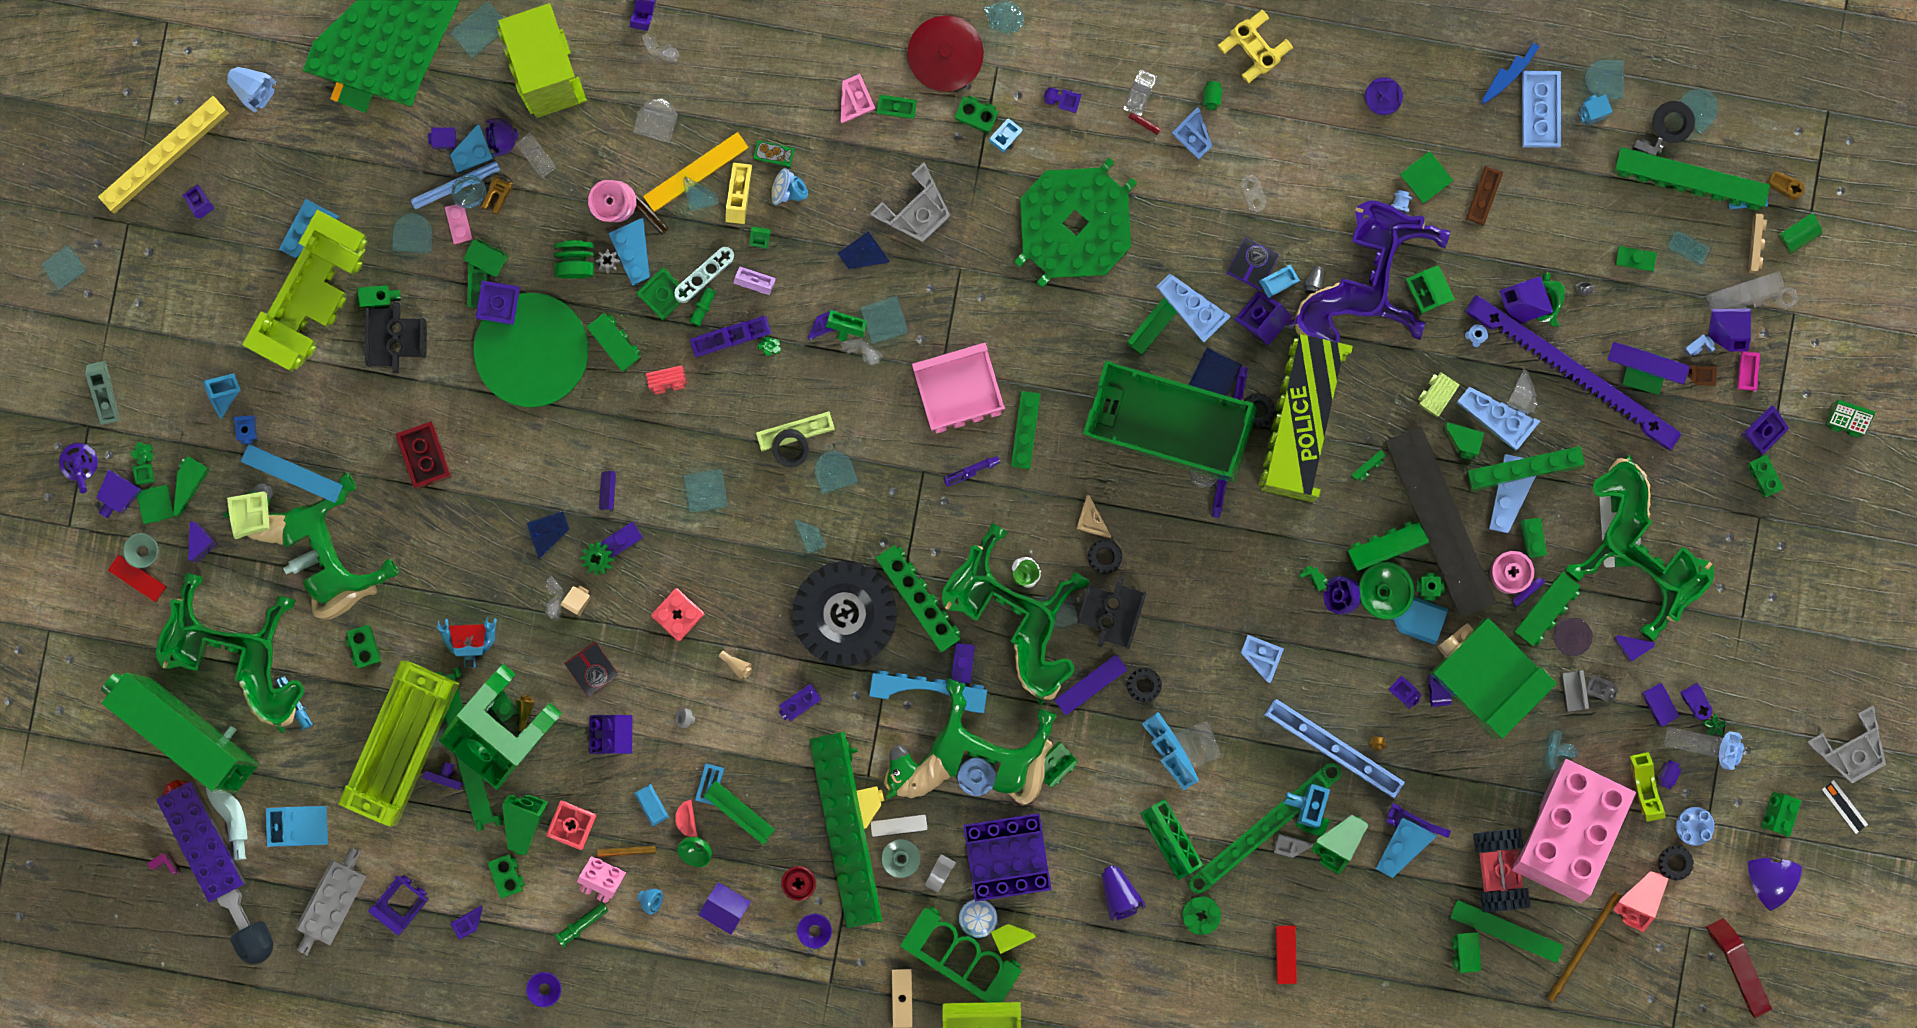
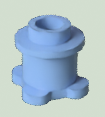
M1398 190V193L1393 194L1395 198L1390 206L1403 213H1408V204L1412 197L1409 196L1408 192Z
M1475 324L1465 333V338L1469 339L1474 347H1479L1480 343L1488 338V333L1485 327ZM1475 332H1479L1481 336L1476 337Z

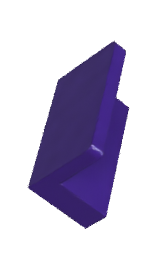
M1662 683L1641 693L1659 727L1679 717Z

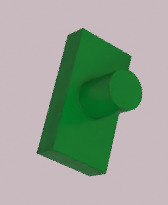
M1619 246L1615 266L1654 272L1657 252Z
M830 310L826 327L838 330L837 339L847 341L849 334L863 338L867 321Z

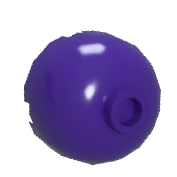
M487 119L486 123H489V127L485 128L488 148L494 151L491 155L498 157L508 154L514 148L515 140L518 139L517 129L513 128L512 124L506 119Z
M1336 576L1328 581L1326 584L1328 587L1323 593V599L1329 611L1344 615L1352 613L1359 607L1361 593L1356 581L1344 576Z

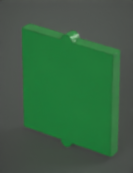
M167 484L158 487L150 486V489L142 490L137 496L143 524L160 523L161 520L175 517Z

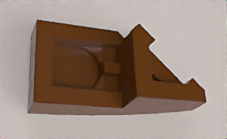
M1688 365L1690 369L1687 376L1697 386H1716V366Z

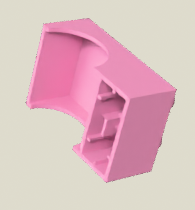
M1565 759L1556 768L1539 805V814L1532 832L1511 870L1581 904L1593 892L1636 792Z

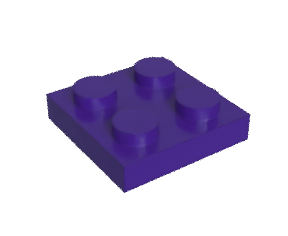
M481 281L476 319L514 325L520 287Z

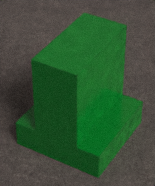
M1489 618L1482 619L1429 673L1477 720L1476 723L1492 739H1503L1557 684L1541 667H1537Z

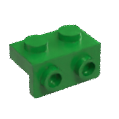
M1310 565L1299 571L1298 580L1309 576L1316 593L1326 588L1325 585L1328 583L1324 573L1320 574L1317 567L1312 568Z
M1060 741L1045 756V775L1043 781L1050 788L1058 785L1062 777L1066 773L1073 771L1079 762Z
M1772 792L1761 828L1790 837L1802 800L1786 794Z

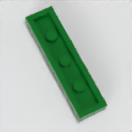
M1021 391L1011 464L1013 468L1030 470L1040 393Z

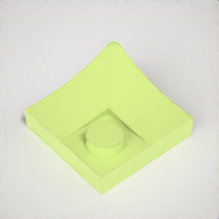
M265 491L227 498L230 522L235 539L270 530L267 493Z

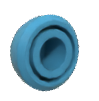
M794 176L787 190L789 191L788 201L790 199L802 201L807 198L808 190L804 182L799 177Z
M659 889L642 890L638 894L637 900L640 902L642 909L647 914L652 915L660 908L663 901V893Z

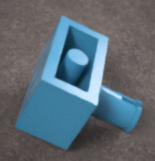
M1310 784L1307 786L1305 796L1303 797L1287 792L1284 804L1300 808L1297 823L1317 828L1320 827L1330 789Z

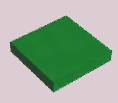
M1431 151L1399 174L1422 204L1453 182V179Z
M664 267L636 293L662 321L681 304L674 296L675 289L680 283ZM679 290V297L684 296L686 298L687 291Z
M1627 366L1622 381L1623 386L1656 395L1660 394L1663 383L1661 378L1630 369Z

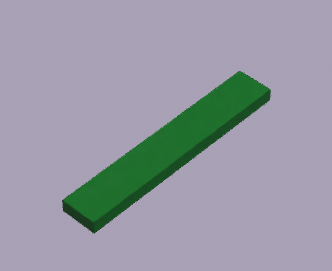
M1459 900L1456 901L1449 917L1555 963L1558 962L1564 945L1487 912L1482 913V910Z

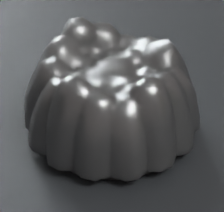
M1580 282L1576 285V291L1580 295L1586 296L1593 293L1594 285L1590 282Z

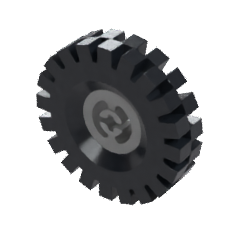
M837 561V563H829L813 571L802 582L793 602L792 616L794 628L804 647L819 660L836 666L858 665L874 658L891 640L897 621L895 598L883 577L870 567L868 568L856 562ZM848 600L858 607L859 618L855 624H852L851 620L854 613L848 614L847 619L839 617L838 620L846 623V627H838L831 619V610L835 604L839 605L836 615L841 614L842 609L846 611L852 610L850 606L844 605V601Z

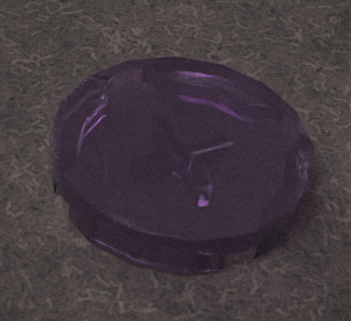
M1568 618L1557 625L1554 631V642L1562 653L1568 656H1577L1589 649L1593 634L1585 621L1579 618Z

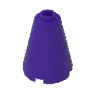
M1111 865L1104 869L1102 880L1111 921H1114L1115 917L1117 921L1138 913L1136 909L1139 907L1142 910L1146 907L1141 896L1119 867Z

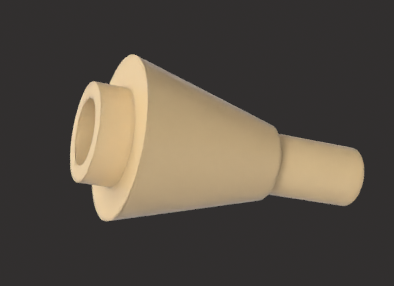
M725 651L719 654V657L728 663L739 679L747 678L752 672L751 663L731 657Z

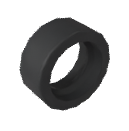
M783 430L775 436L772 443L773 455L782 466L796 467L802 464L808 456L809 447L807 439L798 430ZM790 437L799 440L802 446L801 453L792 459L783 457L779 451L780 443Z

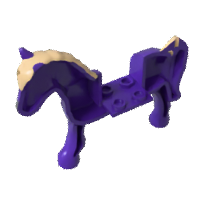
M1378 201L1364 202L1358 205L1355 210L1357 227L1352 242L1378 251L1374 261V265H1377V268L1372 270L1369 283L1372 286L1342 278L1340 283L1309 294L1305 300L1301 301L1295 319L1291 320L1288 326L1295 327L1298 335L1303 334L1339 343L1340 333L1333 324L1332 316L1342 314L1367 317L1379 316L1403 324L1408 328L1413 338L1421 340L1425 322L1416 320L1412 311L1398 309L1388 301L1389 271L1392 258L1400 244L1413 238L1431 239L1439 247L1446 249L1450 230L1439 229L1433 225L1426 226L1423 216H1408L1395 207ZM1364 215H1368V216H1369L1368 218H1365V219L1363 220V216H1364Z

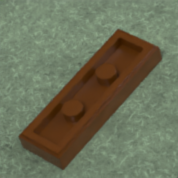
M1489 166L1484 167L1466 220L1482 226L1485 225L1503 171Z

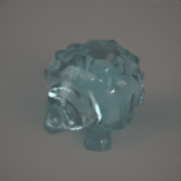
M1002 0L1000 3L987 6L984 9L989 19V26L998 32L1013 34L1018 32L1024 25V13L1016 4L1010 1Z

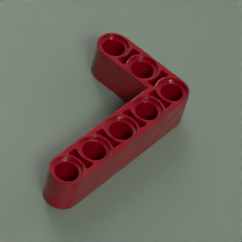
M1724 918L1706 926L1710 937L1724 953L1753 1018L1756 1019L1771 1011L1772 1007L1740 936Z

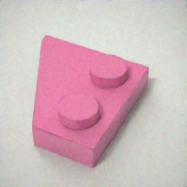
M860 74L842 81V124L875 110V106Z

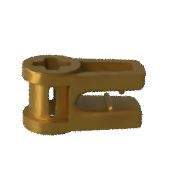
M1777 171L1770 176L1767 182L1772 189L1791 200L1799 199L1805 191L1801 181ZM1794 186L1797 187L1798 192L1796 194L1792 193Z
M497 175L493 178L481 206L482 209L488 210L494 196L499 194L492 213L495 215L499 214L513 187L512 182L507 183L499 179L500 177Z

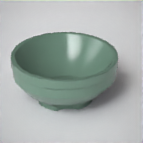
M143 533L134 534L129 537L123 547L125 560L136 568L149 567L156 561L159 553L155 539ZM140 546L148 548V554L145 557H140L137 553Z

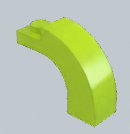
M1649 752L1630 756L1634 787L1642 815L1645 816L1647 822L1666 818L1657 791L1654 764Z

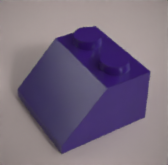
M1258 291L1234 320L1255 338L1269 346L1293 316L1280 303Z

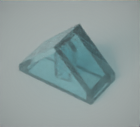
M686 176L684 177L683 182L690 211L718 204L717 194Z

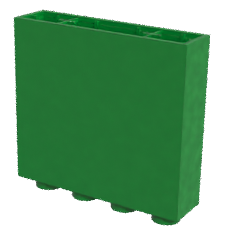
M115 672L101 688V692L106 695V698L101 703L212 792L236 794L260 764L153 678L127 672L124 675H118Z

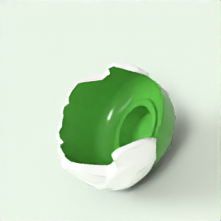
M1023 557L1014 561L1012 577L1018 585L1029 588L1039 581L1041 570H1039L1040 567L1032 558Z

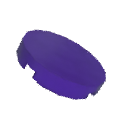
M1381 77L1369 84L1364 98L1370 111L1377 115L1386 116L1398 110L1402 103L1403 93L1399 84L1393 79Z

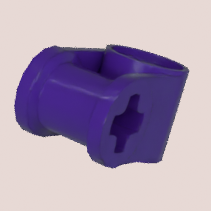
M1429 674L1428 684L1431 707L1451 705V695L1437 681H1434L1433 677Z
M1698 683L1680 692L1696 719L1706 720L1711 716L1712 707ZM1700 706L1702 709H1707V711L1705 712L1706 716H1704L1703 714L1699 715L1698 712L1700 711Z

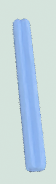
M494 161L411 199V203L415 209H418L499 172L500 167Z

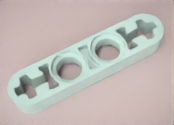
M722 247L676 287L674 292L675 299L680 303H686L732 263L734 258L732 249ZM721 253H729V260H722L720 264L723 266L720 267L717 261L721 259ZM714 264L717 271L710 274L706 271V266ZM693 277H700L703 283L700 286L693 285L691 281ZM688 283L691 289L687 291V297L682 296L680 298L679 290L685 291L688 288L685 284Z

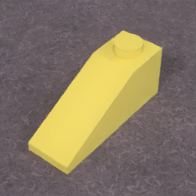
M733 163L726 205V222L745 224L752 165Z

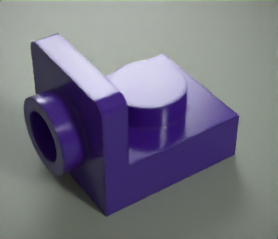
M1402 676L1388 689L1408 709L1415 706L1422 696Z

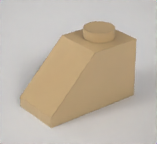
M580 585L578 588L573 586L560 605L581 616L591 598L588 595L589 590Z

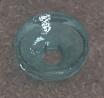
M462 176L452 186V198L462 208H474L480 205L486 197L485 184L477 176ZM465 183L472 184V188L469 191L462 190V186Z

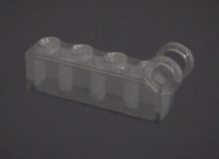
M1777 271L1707 294L1704 298L1711 315L1712 309H1746V307L1751 305L1756 308L1765 305L1764 301L1769 299L1772 302L1776 301L1779 307L1788 309L1797 303L1798 293L1793 288H1785L1781 273ZM1783 293L1791 295L1792 302L1790 304L1783 301Z

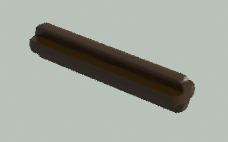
M635 193L636 209L661 235L665 234L669 227Z

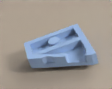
M1247 635L1241 654L1268 683H1271L1284 648Z

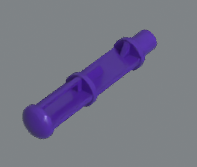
M998 456L986 458L983 461L944 476V483L947 487H950L975 476L977 471L987 467L992 469L994 465L1000 463Z

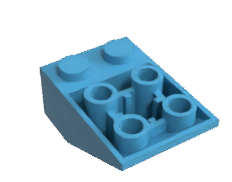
M327 806L266 808L267 847L327 845Z

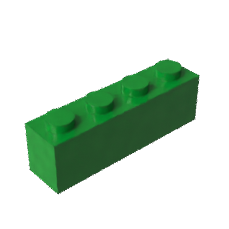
M1561 572L1513 633L1530 647L1534 644L1538 646L1544 639L1542 634L1546 629L1550 631L1556 624L1554 619L1558 614L1562 616L1568 609L1566 604L1570 599L1574 601L1580 594L1578 589L1581 586L1564 572Z

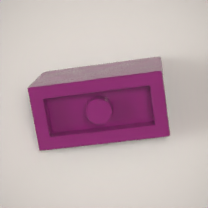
M162 853L147 863L151 870H158L167 865L172 874L181 873L180 868L170 853Z

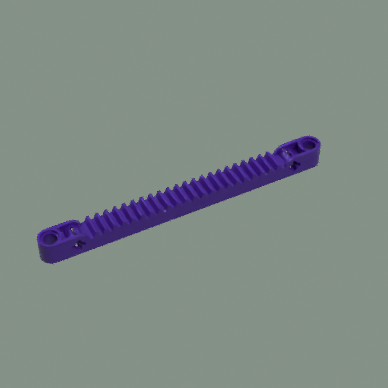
M1475 295L1465 309L1466 314L1486 328H1501L1500 334L1503 335L1507 332V339L1514 337V344L1520 341V348L1526 345V352L1532 349V356L1534 357L1539 354V361L1545 358V365L1551 362V369L1558 367L1557 373L1564 371V378L1570 375V382L1577 380L1576 386L1583 384L1584 391L1589 388L1590 395L1597 393L1596 399L1602 397L1603 404L1608 401L1609 408L1616 406L1615 412L1622 410V417L1628 414L1627 420L1635 419L1634 425L1641 423L1643 433L1665 449L1671 451L1682 434L1483 298ZM1493 315H1496V320L1498 322L1495 321L1494 323H1491V318L1489 316L1492 317ZM1655 423V424H1656V425H1655V428H1656V429H1654V430L1651 431V430H1650V427H1651V426L1648 425V424Z

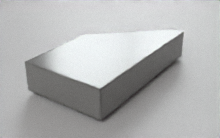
M1279 834L1274 853L1293 858L1311 848L1313 843Z

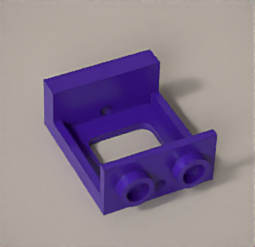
M404 874L402 877L400 875L395 877L396 879L368 911L398 936L402 934L429 900L426 897L428 893L419 886L417 889L412 886L411 883L413 881ZM403 884L419 896L418 901L404 917L396 913L387 904L389 899Z

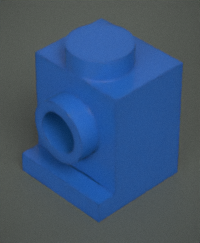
M255 416L234 417L236 440L238 442L241 441V444H252L253 440H258ZM245 426L248 427L247 433L242 432V428Z

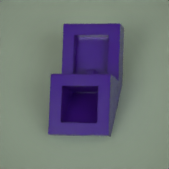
M635 0L634 12L629 27L648 31L653 18L656 0Z

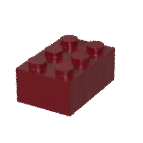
M432 421L395 434L414 489L418 490L452 478L436 427Z

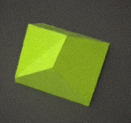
M1010 924L991 932L1000 954L1035 938L1034 933Z

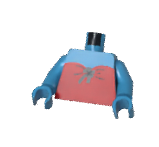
M487 617L484 624L449 626L448 619H445L446 625L443 626L439 624L438 620L437 629L441 633L443 643L450 653L455 654L456 657H464V668H475V656H484V653L490 650L495 641L496 618H494L493 623H489Z

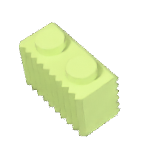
M1441 372L1438 376L1433 375L1428 383L1431 387L1428 391L1423 390L1418 398L1420 401L1418 406L1436 418L1439 417L1459 387L1458 383Z

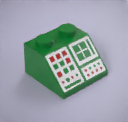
M1837 400L1831 404L1825 425L1830 426L1829 430L1840 433L1842 430L1848 432L1850 437L1859 438V436L1862 437L1866 434L1876 411Z

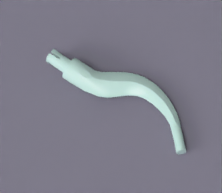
M230 726L224 736L230 740L237 729ZM206 787V793L212 806L227 823L228 840L233 842L234 860L246 859L244 840H248L245 817L240 803L230 793L212 792Z

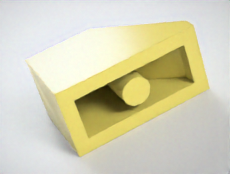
M878 787L857 791L864 829L868 827L881 807V801H884L883 792L878 790Z

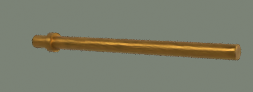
M1614 891L1556 985L1553 984L1551 987L1552 991L1547 997L1548 1000L1554 1002L1558 994L1563 992L1562 988L1621 897V894Z

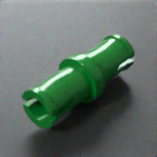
M708 287L705 288L700 301L695 304L696 309L689 319L690 323L700 327L706 312L710 311L709 306L717 294L716 291Z

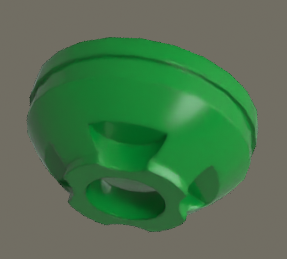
M687 837L678 845V855L688 865L705 867L709 864L712 850L706 840L699 837ZM694 843L699 844V845L702 846L703 848H698V847H696V846L694 845Z

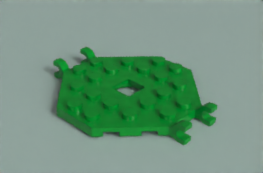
M1108 157L1100 168L1046 170L1020 198L1023 253L1014 261V264L1020 268L1029 258L1044 271L1045 274L1037 281V284L1042 289L1052 278L1106 276L1131 248L1128 194L1137 185V182L1131 178L1122 188L1107 175L1106 172L1115 163L1111 158ZM1074 210L1089 222L1077 236L1062 224Z

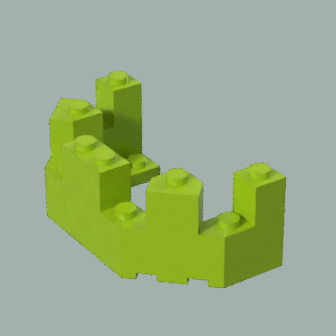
M317 209L299 241V244L303 247L301 254L267 314L262 311L259 313L242 345L290 372H293L294 369L297 370L299 366L301 367L309 356H313L317 347L315 346V341L299 332L305 330L308 324L307 318L327 328L335 323L338 316L336 313L339 308H343L347 299L344 292L327 284V282L333 279L336 273L335 267L351 275L360 271L363 265L362 259L366 250L364 248L367 244V237Z

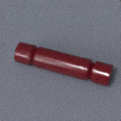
M1133 111L1130 113L1129 119L1152 131L1154 134L1158 135L1161 131V128Z

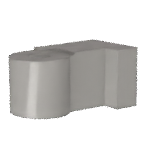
M941 854L924 886L938 893L956 862Z

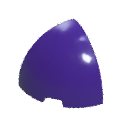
M1770 858L1748 861V871L1753 888L1760 901L1768 910L1771 911L1778 908L1790 898L1800 881L1802 866L1785 859L1779 863L1771 862Z

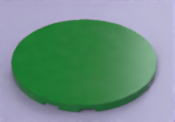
M523 293L518 295L514 325L482 320L474 340V360L480 378L492 393L515 406L528 408L542 407L561 400L581 380L588 361V338L578 316L562 301L540 293Z

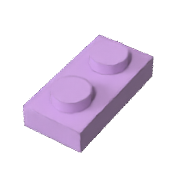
M739 267L734 284L770 295L776 278Z

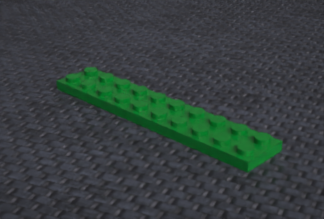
M845 732L809 739L846 927L851 928L882 922Z

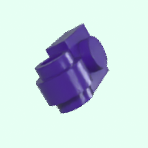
M1051 87L1045 90L1043 96L1044 103L1055 105V102H1059L1058 109L1076 114L1081 94L1063 89L1062 95H1059V90Z

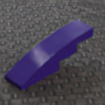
M761 316L692 338L690 342L695 358L770 335L771 330L767 317Z
M1613 342L1607 359L1610 362L1627 366L1630 369L1682 385L1685 384L1690 369L1688 365Z

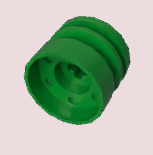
M566 240L553 244L554 250L562 251L554 253L555 258L562 259V262L554 264L555 278L582 279L594 277V263L585 261V259L594 256L593 252L587 251L594 249L593 243L582 240Z

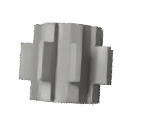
M609 249L606 250L605 254L599 252L601 258L596 260V263L601 264L599 270L606 269L607 274H609L610 269L617 270L615 265L620 263V260L615 259L617 253L610 254ZM605 258H607V259L612 258V259H611L612 264H611V265H609V264L604 265V264H605L604 259H605Z

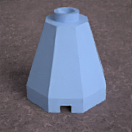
M237 67L231 69L227 75L229 86L241 102L254 113L258 111L257 107L261 109L265 107L274 94L275 89L272 88V84L276 86L277 81L266 73Z

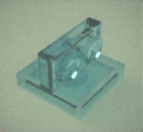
M1552 730L1549 733L1544 769L1556 770L1558 756L1578 757L1579 750L1574 749L1575 745H1560L1562 731Z

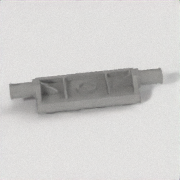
M350 847L343 862L330 861L296 926V929L305 935L297 948V951L308 956L315 940L331 945L366 878L365 875L355 871V868H353L362 853L359 850Z

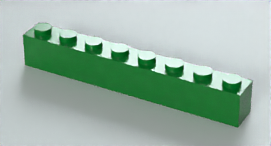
M1623 147L1619 149L1614 172L1618 173L1617 176L1622 178L1635 177L1638 182L1647 183V181L1654 182L1655 186L1674 187L1673 190L1677 192L1690 191L1692 195L1697 197H1703V195L1710 196L1711 200L1717 202L1726 200L1733 206L1747 205L1748 209L1753 211H1759V209L1762 210L1765 207L1770 184Z

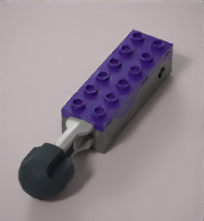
M176 779L166 784L162 796L156 799L208 903H214L218 900L219 904L228 908L240 931L233 934L230 941L240 959L248 964L264 962L273 951L272 936L265 922L259 921L250 924L240 904L242 894L239 889L248 884L234 860L196 782H185Z

